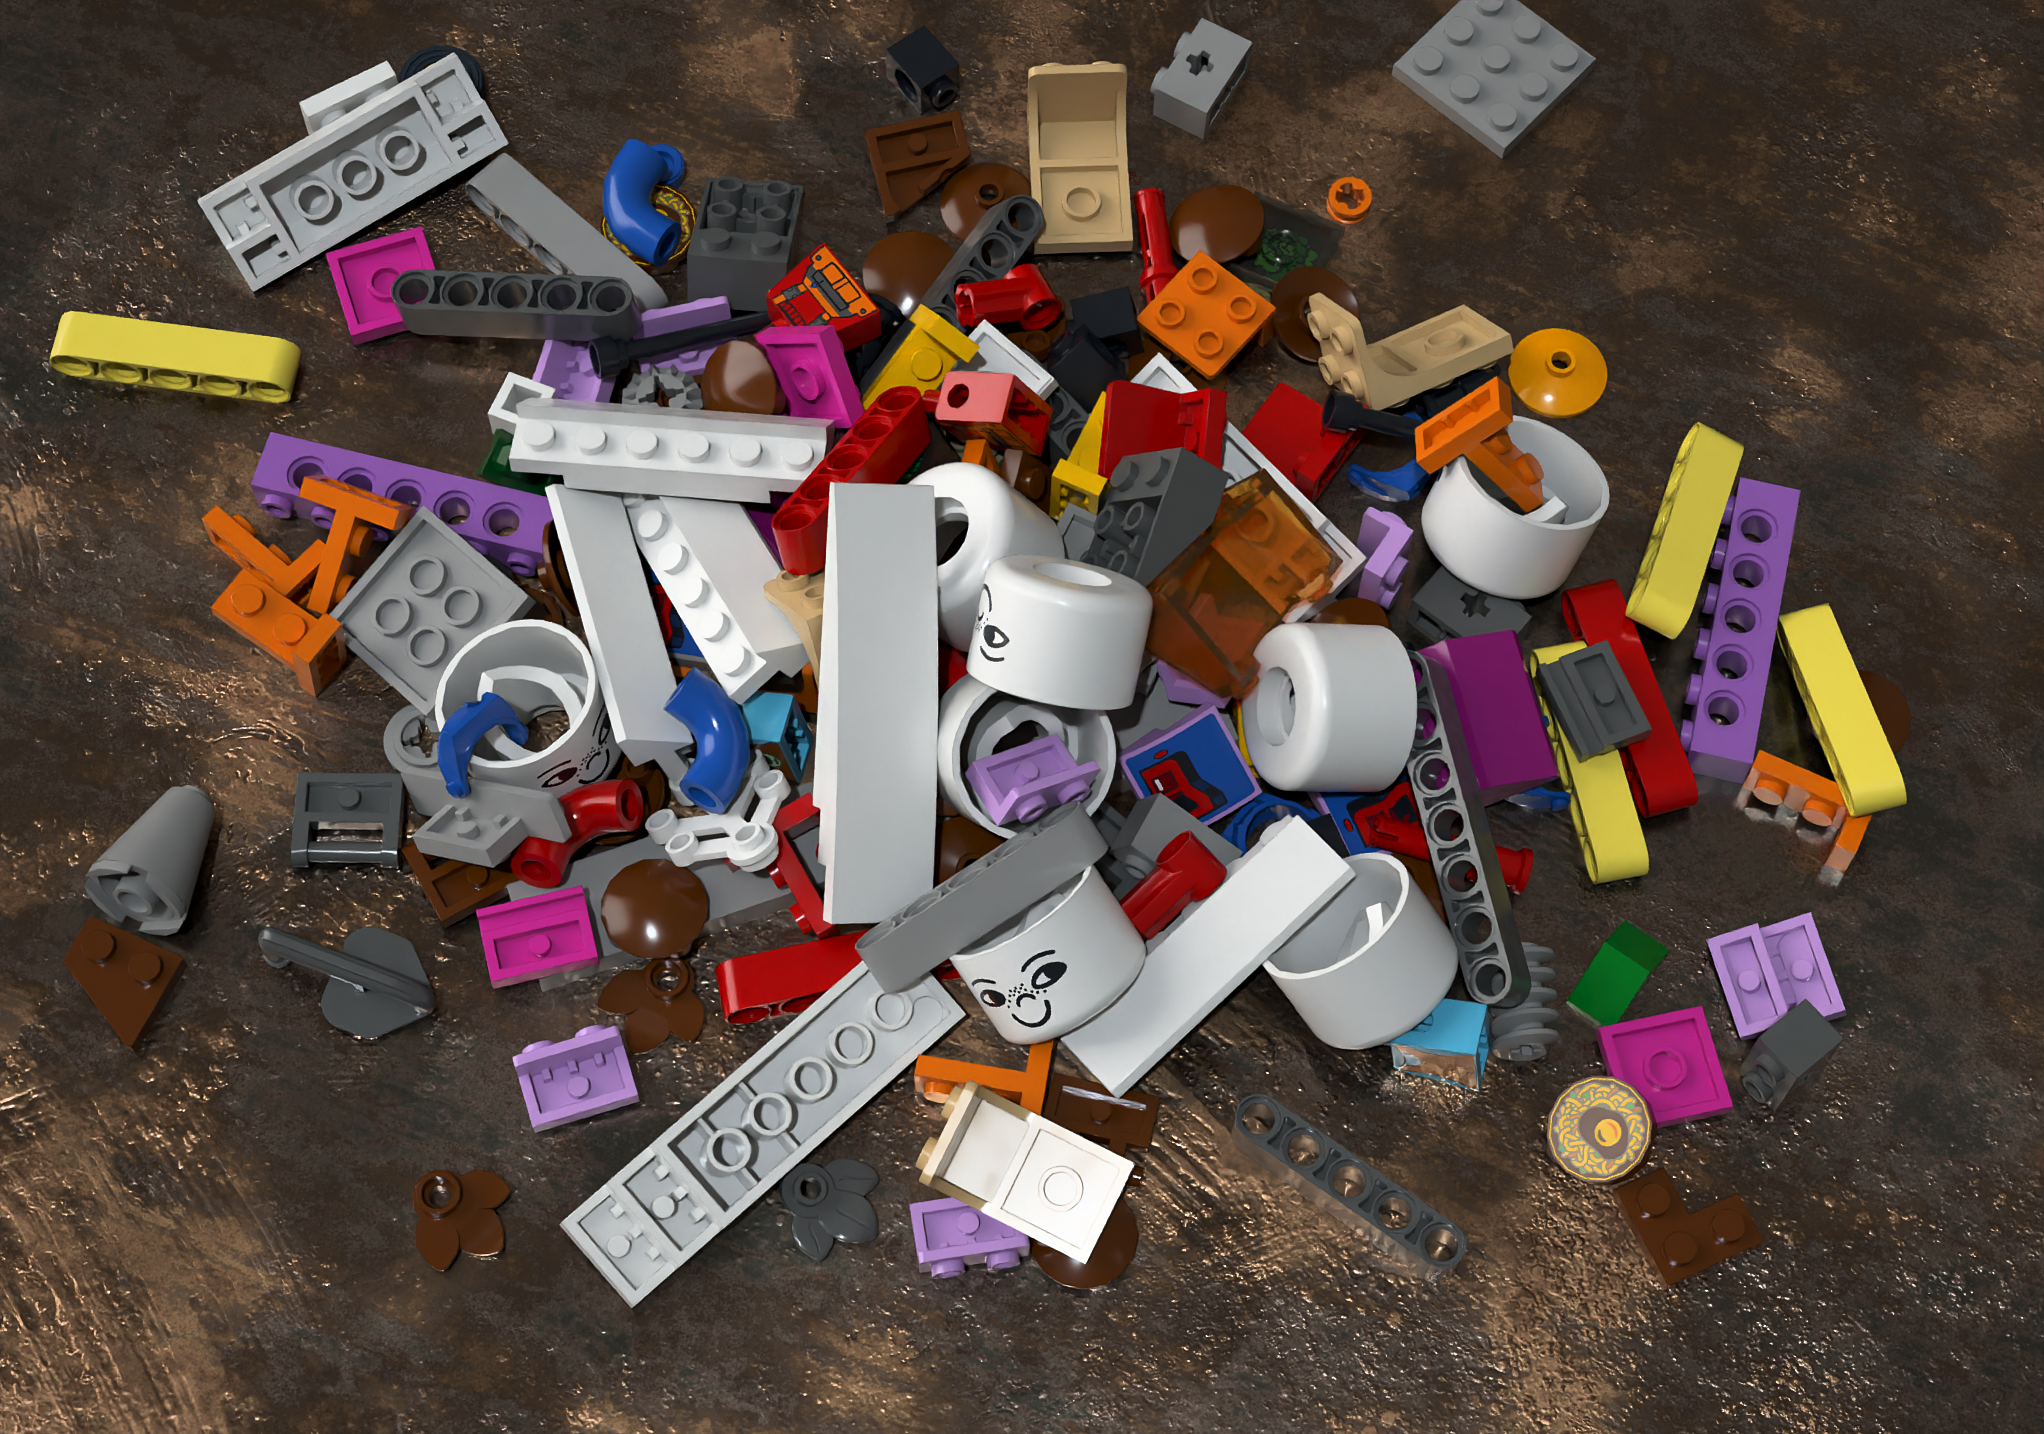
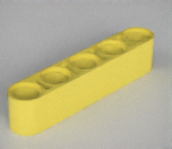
M70 311L61 316L49 363L57 371L74 377L270 403H284L291 399L302 351L294 343L277 337Z
M1697 422L1686 435L1677 454L1625 615L1630 619L1669 639L1674 640L1681 633L1692 613L1743 455V444Z
M1825 603L1779 615L1776 630L1782 652L1851 817L1855 818L1905 805L1907 803V796L1899 766L1830 606Z
M1581 640L1532 649L1530 651V670L1543 716H1548L1550 722L1546 729L1561 775L1560 778L1564 792L1570 793L1571 802L1568 806L1585 865L1592 883L1597 885L1647 875L1649 871V857L1618 749L1603 755L1600 753L1588 757L1587 761L1579 763L1535 674L1539 664L1546 663L1547 665L1558 661L1561 656L1586 648L1587 645Z

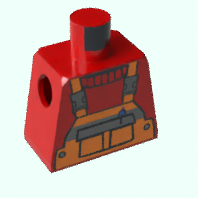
M823 243L769 290L766 295L768 316L772 323L755 333L754 338L758 342L756 334L769 327L834 325L837 336L843 344L844 352L882 335L881 311L829 247Z
M950 371L944 377L941 390L928 389L924 392L922 400L927 419L936 421L962 443L966 444L967 440L986 439L991 449L1005 451L1006 448L1022 450L1029 455L1041 457L1053 408L1016 375L1008 373Z

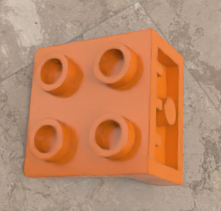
M1199 250L1137 316V324L1204 377L1213 380L1251 339L1263 347L1275 335L1271 320L1273 315L1276 314V307Z

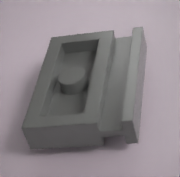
M1607 640L1561 656L1558 661L1538 665L1535 674L1579 763L1587 761L1588 757L1599 753L1603 755L1649 738L1652 728Z

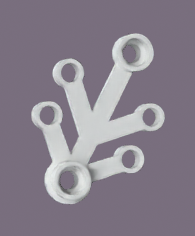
M749 749L750 762L742 783L724 813L715 814L704 810L708 815L678 819L671 809H662L647 819L645 828L656 844H666L665 849L676 866L684 867L695 861L728 857L731 863L740 866L742 870L754 872L765 868L775 860L779 853L777 845L778 834L772 823L781 802L790 794L791 787L780 770L769 771V764L759 749ZM687 758L689 767L694 762V758ZM682 778L675 781L669 780V787L681 805H695L682 793L679 787ZM756 791L761 800L751 821L747 823L744 817ZM726 833L729 836L701 842L696 838V836Z

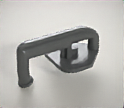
M267 927L259 934V945L268 965L281 968L290 962H294L330 976L322 995L321 1007L326 1020L340 1030L364 1039H375L432 1014L436 1009V995L430 986L413 944L406 938L377 927H363L355 930L347 937L341 952L275 927Z

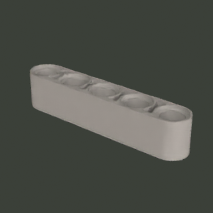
M501 153L465 183V189L475 205L553 274L622 278L631 287L640 313L650 309H663L668 305L666 294L650 275L508 154ZM621 307L614 308V309L610 310L609 312L616 311V310L620 309Z
M1075 800L1063 804L869 930L857 941L855 950L885 993L897 991L1094 864L1107 852L1109 845L1080 801Z

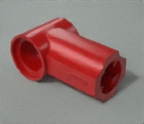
M1034 264L1019 265L1010 270L1003 279L958 284L954 295L956 316L963 327L978 326L985 319L990 324L1019 321L1024 329L1036 331L1050 325L1061 312V304L1039 267Z
M1190 830L1184 831L1172 839L1157 856L1156 866L1119 901V904L1134 926L1149 940L1190 901L1194 903L1201 901L1212 893L1227 874V868Z

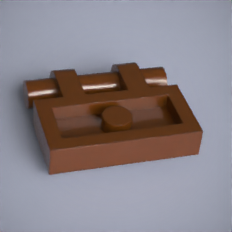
M1054 1073L1043 1118L1089 1141L1109 1145V1151L1123 1158L1126 1150L1147 1154L1160 1097L1127 1090L1117 1100L1101 1083ZM1135 1166L1125 1186L1139 1189L1144 1168Z

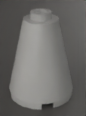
M191 785L169 788L90 866L85 876L89 877L84 886L93 902L111 918L120 923L124 921L126 916L143 922L138 931L162 936L176 933L186 920L216 812L210 803V797L203 790Z

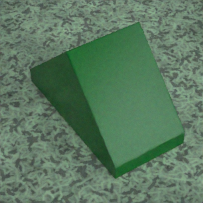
M1625 920L1604 942L1566 1004L1599 1027L1619 1023L1670 950Z

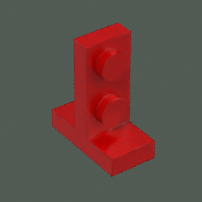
M809 792L778 810L772 826L778 834L777 845L779 853L775 860L766 866V869L777 888L780 889L788 885L797 900V903L790 906L789 909L803 934L806 935L814 930L819 940L831 938L840 933L836 924H830L823 920L824 903L789 843V840L820 823L821 811L813 806V797ZM728 857L723 858L732 873L741 869L740 866L731 863Z

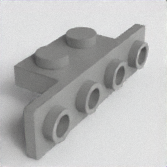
M408 766L401 772V777L417 812L422 815L432 816L412 835L420 853L494 868L508 859L511 851L528 836L564 843L572 836L564 816V808L553 793L467 777L470 794L464 799L454 798L448 793L446 789L447 783L442 772Z

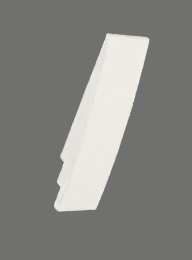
M830 482L813 806L821 809L818 863L826 866L823 920L830 924L881 923L933 889L938 747V594L934 486Z
M861 961L559 1225L625 1302L633 1308L918 1057V1054L921 1055L955 1025L966 1013L929 971L905 987L892 993H885L864 961Z

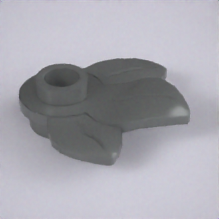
M838 1158L823 1168L812 1163L799 1164L785 1174L780 1184V1198L784 1207L792 1214V1238L798 1248L806 1255L817 1261H822L829 1253L834 1239L849 1243H863L872 1241L877 1237L878 1224L876 1215L869 1201L864 1198L880 1179L878 1173L872 1167L852 1158ZM810 1181L816 1186L817 1196L815 1199H807L801 1194V1182Z

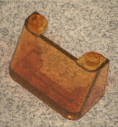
M1265 468L1225 488L1213 523L1145 587L1153 599V610L1144 650L1222 699L1231 695L1235 699H1239L1258 684L1260 678L1256 674L1261 667V663L1252 654L1260 640L1280 623L1294 604L1304 599H1307L1309 603H1313L1324 596L1334 584L1330 578L1343 562Z

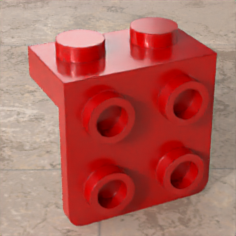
M1124 380L1110 382L1106 389L1098 475L1107 478V483H1111L1112 472L1121 461L1122 456L1179 447L1187 449L1222 470L1220 459L1223 431L1227 424V412L1225 410L1227 392L1207 388L1180 394Z

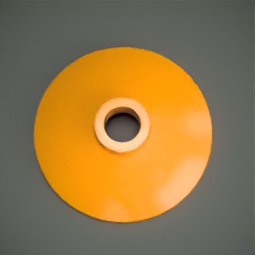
M1550 328L1536 331L1526 336L1517 344L1510 356L1508 380L1514 395L1531 411L1550 418H1570L1583 414L1600 400L1607 383V366L1601 352L1589 339L1570 330ZM1552 362H1562L1568 367L1559 369Z

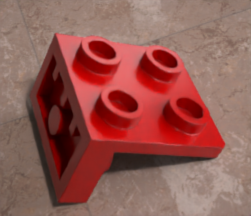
M1280 382L1242 431V434L1314 504L1361 441L1365 428L1358 427L1356 431L1348 430L1345 434L1323 429L1321 418L1324 406L1289 385ZM1363 403V407L1370 408Z

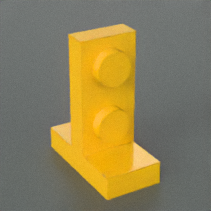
M920 304L909 319L916 326L861 398L864 412L880 394L893 387L913 386L920 390L921 396L928 389L936 390L958 359L961 358L969 363L980 346L941 316Z
M1102 391L1067 461L1060 458L1052 474L1049 517L1058 521L1068 503H1072L1096 515L1104 509L1112 486L1111 483H1107V478L1098 475L1106 392Z

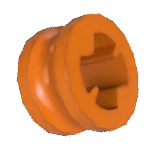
M1356 177L1337 179L1331 185L1328 192L1327 211L1330 217L1336 222L1345 225H1353L1365 219L1372 202V192L1369 186L1362 179ZM1342 194H1350L1352 200H1358L1356 208L1349 209L1346 202H1341Z

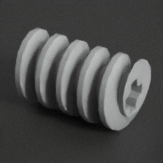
M1521 942L1531 976L1532 987L1528 998L1516 1008L1505 1009L1490 1005V1012L1495 1017L1490 1026L1491 1033L1497 1038L1493 1041L1492 1053L1496 1057L1505 1060L1531 1061L1540 1059L1548 1053L1545 1050V1045L1553 1044L1560 1040V1033L1557 1030L1544 1028L1545 1024L1556 1022L1559 1019V1012L1554 1009L1543 1008V1004L1557 1000L1558 992L1555 989L1542 987V984L1554 981L1557 978V972L1552 968L1541 967V964L1553 961L1556 957V952L1552 948L1538 946L1529 942ZM1503 969L1497 971L1492 979V990L1495 995L1499 994L1506 984V975Z

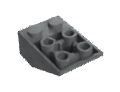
M730 176L718 179L707 178L687 253V303L701 298L727 296L730 309L766 311V295L769 290L795 267L804 186L790 185L779 180L762 183L741 181L736 177Z
M1183 447L1122 456L1121 461L1112 472L1110 480L1112 486L1104 509L1095 520V534L1088 554L1082 562L1120 573L1146 587L1213 523L1229 474Z

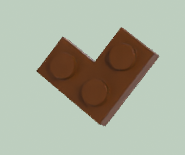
M1664 1167L1616 1188L1612 1194L1664 1292L1760 1248L1764 1243L1763 1237L1738 1193L1690 1215Z

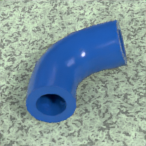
M630 138L614 158L603 181V215L613 236L639 258L656 267H660L673 255L682 233V227L679 222L657 211L651 203V194L668 170V164L652 147L637 139Z
M693 667L671 694L663 710L684 724L692 732L697 743L696 758L679 784L682 793L698 807L711 813L722 814L737 794L750 762L749 731L738 704L727 696L724 689L716 681L697 667Z

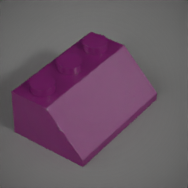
M1506 630L1447 639L1417 651L1440 662L1448 673L1484 807L1561 777L1516 631ZM1421 666L1413 671L1416 686L1420 683L1423 675ZM1435 716L1430 717L1424 724L1423 736L1425 739L1430 737L1435 731ZM1448 765L1443 767L1438 773L1436 779L1438 789L1444 787L1449 780L1450 769Z

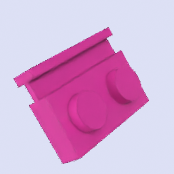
M582 885L476 910L493 989L600 964Z

